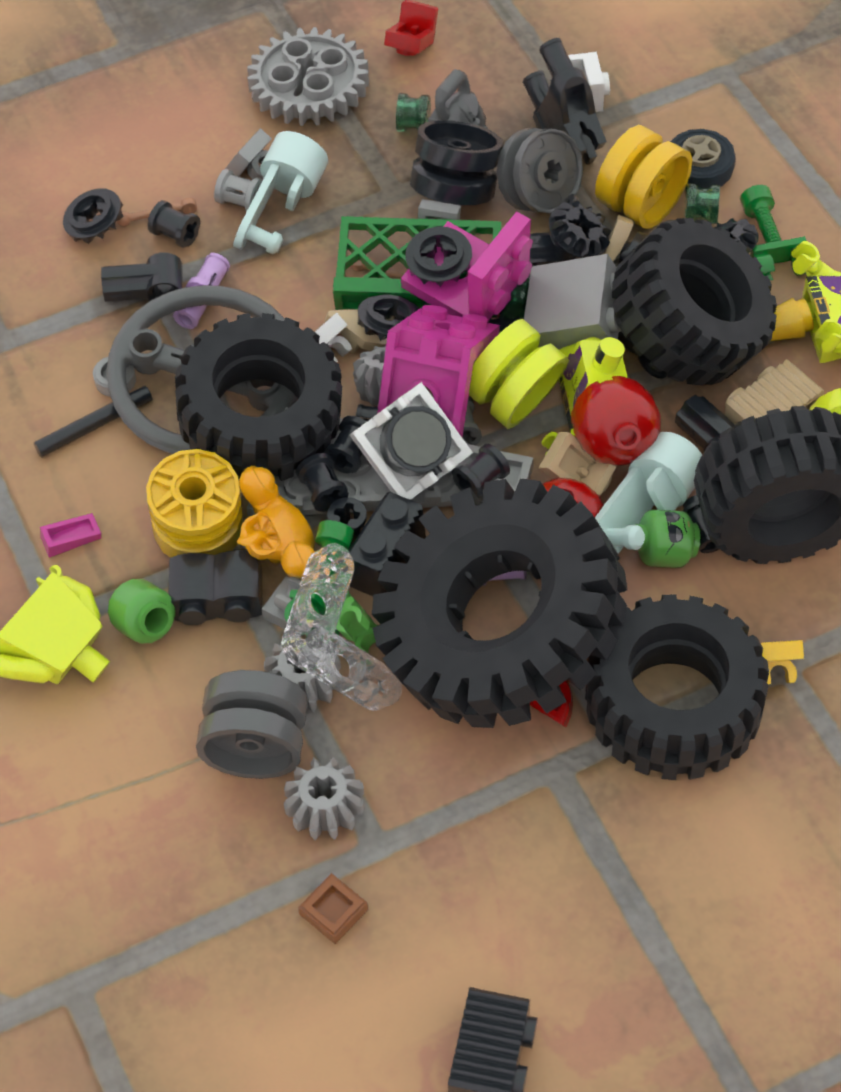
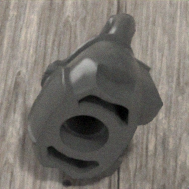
M454 69L436 89L435 110L428 118V122L452 120L471 123L487 129L485 113L476 95L470 90L469 80L465 72Z

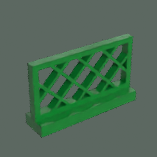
M341 216L336 277H334L333 281L335 310H358L362 301L375 295H396L413 302L419 308L431 305L401 288V279H391L384 273L397 262H400L409 269L406 262V249L409 242L398 249L387 239L396 231L407 232L413 238L425 229L443 227L449 221L472 235L491 234L494 240L502 230V221ZM350 230H366L373 238L358 248L349 239ZM381 244L392 255L377 266L366 254ZM358 260L370 270L362 278L345 277L346 269ZM468 271L460 274L459 279L467 277Z

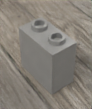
M608 254L532 267L524 320L541 335L538 347L551 343L557 349L589 337H597L601 340L612 337L618 340L622 322L620 318L615 317L613 302L616 299L612 298V282L614 281V273L617 267Z

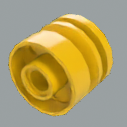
M201 449L178 451L164 458L151 471L146 485L147 503L154 539L162 552L171 558L187 553L216 555L226 551H233L238 545L237 540L240 536L243 514L239 479L231 464L218 454Z

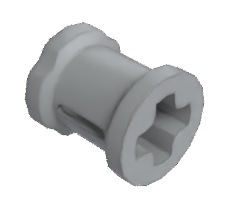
M224 169L216 181L214 190L215 202L219 204L230 202L245 207V211H247L263 180L259 178H254L253 180L235 176L233 171L229 169Z

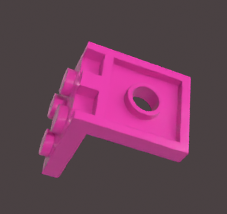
M517 211L490 245L447 221L443 227L453 228L461 232L470 242L472 258L468 276L458 279V282L452 279L444 281L440 287L436 282L431 281L423 284L418 276H411L408 269L401 277V288L431 305L446 308L448 310L447 314L462 317L464 314H477L485 316L489 321L494 314L497 315L511 300L513 289L517 284L521 285L527 280L532 269V263L530 262V249L533 240L530 238L531 219ZM437 247L434 260L435 264L440 266L445 257L443 252H441V247Z
M425 305L388 330L377 414L422 382L425 387L431 390L436 403L461 437H463L473 362L491 341L499 335L500 325L487 323L488 318L482 315L464 314L462 317L447 314L448 310L444 307Z

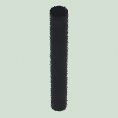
M145 385L130 393L137 408L153 400L149 389ZM113 402L33 442L35 449L40 457H43L120 416Z

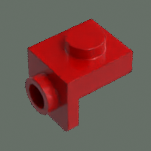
M404 0L401 4L399 22L386 30L384 45L396 48L397 53L406 56H415L434 43L438 8L413 0Z

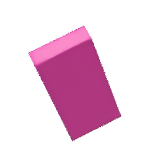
M93 513L40 527V537L49 558L101 539V532Z

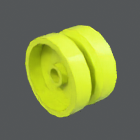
M524 319L514 321L497 335L476 359L472 369L469 396L480 405L492 401L490 414L507 429L518 425L544 400L561 378L569 362L567 356L551 343L538 347L541 335Z

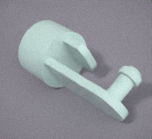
M283 131L276 135L260 165V172L264 179L239 226L233 244L234 247L242 250L249 240L265 247L266 252L271 254L279 252L283 243L282 235L275 231L272 234L255 225L274 188L288 195L285 208L294 211L300 198H307L313 194L328 164V156L318 143L303 134L292 131Z
M660 432L656 441L630 464L628 474L596 515L595 519L618 554L624 546L628 550H638L642 547L645 540L644 532L640 526L634 524H639L642 516L648 510H651L655 505L657 510L675 511L676 508L685 503L695 489V469L700 457L703 455L686 438L672 432Z

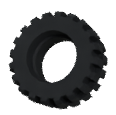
M677 218L676 220H668L661 223L623 258V261L616 268L614 281L612 282V298L616 299L613 302L615 317L621 319L620 329L625 338L629 337L634 343L632 348L639 356L644 355L650 361L649 365L656 371L667 372L668 378L677 382H683L686 379L687 384L702 386L704 384L713 385L722 382L760 353L772 339L777 315L774 314L777 308L776 298L770 293L772 285L768 276H764L761 272L762 265L756 257L752 258L746 251L747 247L740 240H733L730 237V232L722 227L713 228L711 222L705 220L694 221L693 218Z
M250 313L237 315V320L228 322L226 318L213 324L212 332H209L207 329L202 331L194 338V346L190 345L185 349L181 356V365L176 370L177 421H179V430L183 441L190 444V450L201 449L214 452L227 460L238 475V479H240L242 472L250 466L266 468L274 477L278 476L280 481L294 477V470L297 469L298 465L311 455L323 453L328 444H331V440L336 438L339 429L342 374L339 364L334 361V353L329 345L325 342L319 344L320 336L308 327L305 330L300 329L299 322L287 317L284 321L275 319V314L262 313V317L253 318L250 317ZM262 379L285 386L295 394L298 400L290 408L279 414L267 417H251L233 411L220 398L228 389L238 383Z
M791 406V409L787 411H780L779 408L766 411L767 415L755 418L753 415L742 420V425L736 428L729 427L721 433L719 441H712L707 446L695 469L694 487L709 538L715 543L717 548L728 556L731 555L740 561L747 562L751 559L756 564H768L769 561L776 560L778 563L791 562L792 558L800 556L804 559L814 556L816 551L824 548L828 550L838 545V541L841 539V415L838 413H832L820 407L808 410L804 406Z
M677 594L662 595L661 601L653 602L651 597L636 601L635 609L632 611L627 607L623 626H608L618 640L608 659L604 660L592 655L588 658L589 664L597 674L586 684V712L589 723L596 726L595 736L602 746L607 747L612 744V756L622 764H626L628 760L636 763L635 771L647 776L650 770L663 773L662 779L676 780L677 774H687L690 780L704 777L705 769L711 768L713 772H719L729 766L731 757L733 759L740 758L748 749L750 740L755 739L758 732L769 687L767 684L769 667L768 661L762 656L763 647L756 636L751 635L748 637L749 626L741 618L736 616L732 620L728 617L729 610L717 603H714L713 607L703 604V598L690 596L689 600L677 599ZM679 664L693 668L705 675L713 683L719 696L699 708L690 710L668 709L644 697L634 685L633 679L644 670L653 666Z

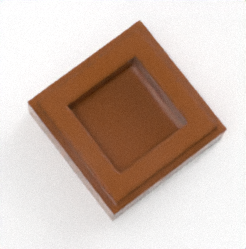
M331 873L298 907L299 915L336 944L368 911V903Z

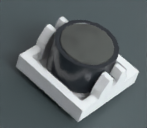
M422 382L350 434L352 440L389 490L410 500L434 484L439 478L450 472L456 465L473 453Z

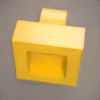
M803 640L762 642V656L768 661L769 667L767 684H771L770 672L776 665L784 669L786 683H795L797 669L790 660L804 659Z

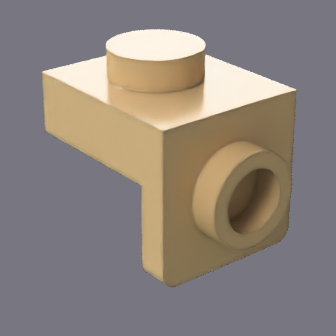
M559 432L539 469L552 480L556 478H572L583 482L600 496L611 484L612 474L617 466L597 462L582 450L577 438L570 432Z

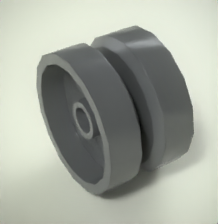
M237 670L225 672L210 679L205 687L202 704L204 719L199 725L196 750L198 757L216 770L242 778L266 779L281 777L294 771L301 761L303 745L301 730L306 722L308 706L306 693L296 683L282 676L264 671Z

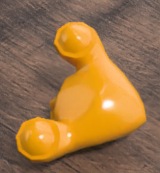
M257 466L247 467L240 476L239 487L243 496L251 504L255 514L246 518L242 523L237 543L244 546L249 554L257 559H268L275 565L281 564L284 572L291 577L303 578L314 574L317 570V556L314 551L315 539L310 524L298 508L278 493L275 478L268 469Z

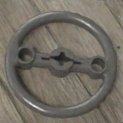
M201 285L185 287L165 293L149 301L123 324L109 352L107 380L110 396L117 413L136 436L151 446L174 454L178 451L190 450V444L183 441L181 434L166 430L149 420L137 408L127 388L126 368L129 365H133L138 372L147 375L157 373L160 370L176 374L177 367L181 365V356L185 350L162 343L161 336L156 331L148 328L159 319L175 311L204 305L235 309L245 314L250 313L251 317H262V313L275 314V319L285 320L276 309L257 296L224 286ZM146 350H153V351L150 352V353H146V354L142 353L143 351H146ZM248 380L228 389V391L247 396L253 408L265 411L259 417L279 414L285 411L286 407L290 408L297 401V397L292 391L270 380ZM261 386H269V387H271V388H269V389H267V390H258V389H257V388H259V387H261Z

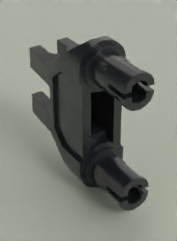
M561 38L551 39L543 43L539 49L552 76L550 85L543 70L529 74L522 81L535 108L532 118L539 129L548 128L566 132L575 140L585 163L589 164L594 162L597 157L595 150L603 148L607 142L595 112L592 90L583 71L573 67Z

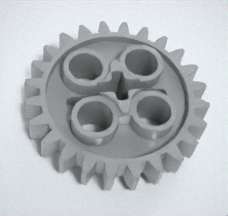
M313 27L310 34H304V31L298 28L297 36H291L288 32L284 31V40L279 41L271 37V47L260 45V55L251 56L252 65L247 67L249 92L252 93V100L254 103L259 102L261 112L270 109L272 119L283 114L285 124L291 122L293 118H299V124L303 126L307 119L312 118L315 125H319L320 117L324 116L333 122L335 112L345 116L348 115L347 105L358 107V97L366 96L365 87L369 86L368 60L364 59L363 49L357 50L355 41L346 43L345 34L332 38L331 29H328L323 35H318L316 27Z

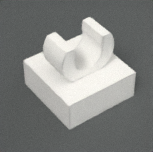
M335 313L315 332L320 336L319 344L325 342L330 348L336 349L343 357L352 347L347 339L336 336L347 326L338 313Z

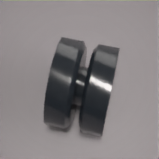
M436 120L422 124L418 127L415 152L419 157L413 161L410 186L417 193L442 203L479 205L489 202L494 198L497 173L493 169L497 167L499 154L503 148V139L491 130L466 122Z

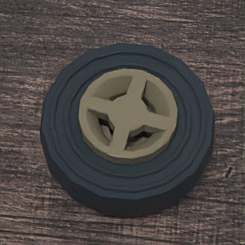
M691 129L678 134L670 141L689 151L693 159L691 174L685 189L696 192L712 191L722 187L731 178L736 157L733 145L725 136L707 129Z

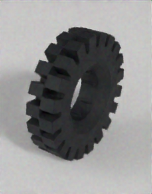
M520 478L514 491L508 481L502 479L484 483L482 502L470 487L450 496L455 515L449 519L446 518L437 505L422 515L419 520L430 534L423 539L408 530L394 546V549L403 558L405 563L385 561L377 581L387 592L374 594L372 616L380 623V625L372 628L376 646L385 655L382 659L391 672L428 710L432 708L439 717L459 724L462 717H464L472 727L494 728L497 713L509 726L530 721V702L534 700L538 702L546 713L567 702L559 687L565 680L571 682L581 691L597 674L587 661V658L592 655L604 660L608 659L618 641L608 626H623L627 604L620 595L621 592L628 591L625 570L618 561L621 558L587 507L581 501L577 504L571 493L555 485L547 491L541 481ZM512 571L531 572L535 579L541 578L538 604L526 622L515 631L503 637L485 641L474 640L468 632L463 631L464 612L467 604L475 592L486 582L498 575Z

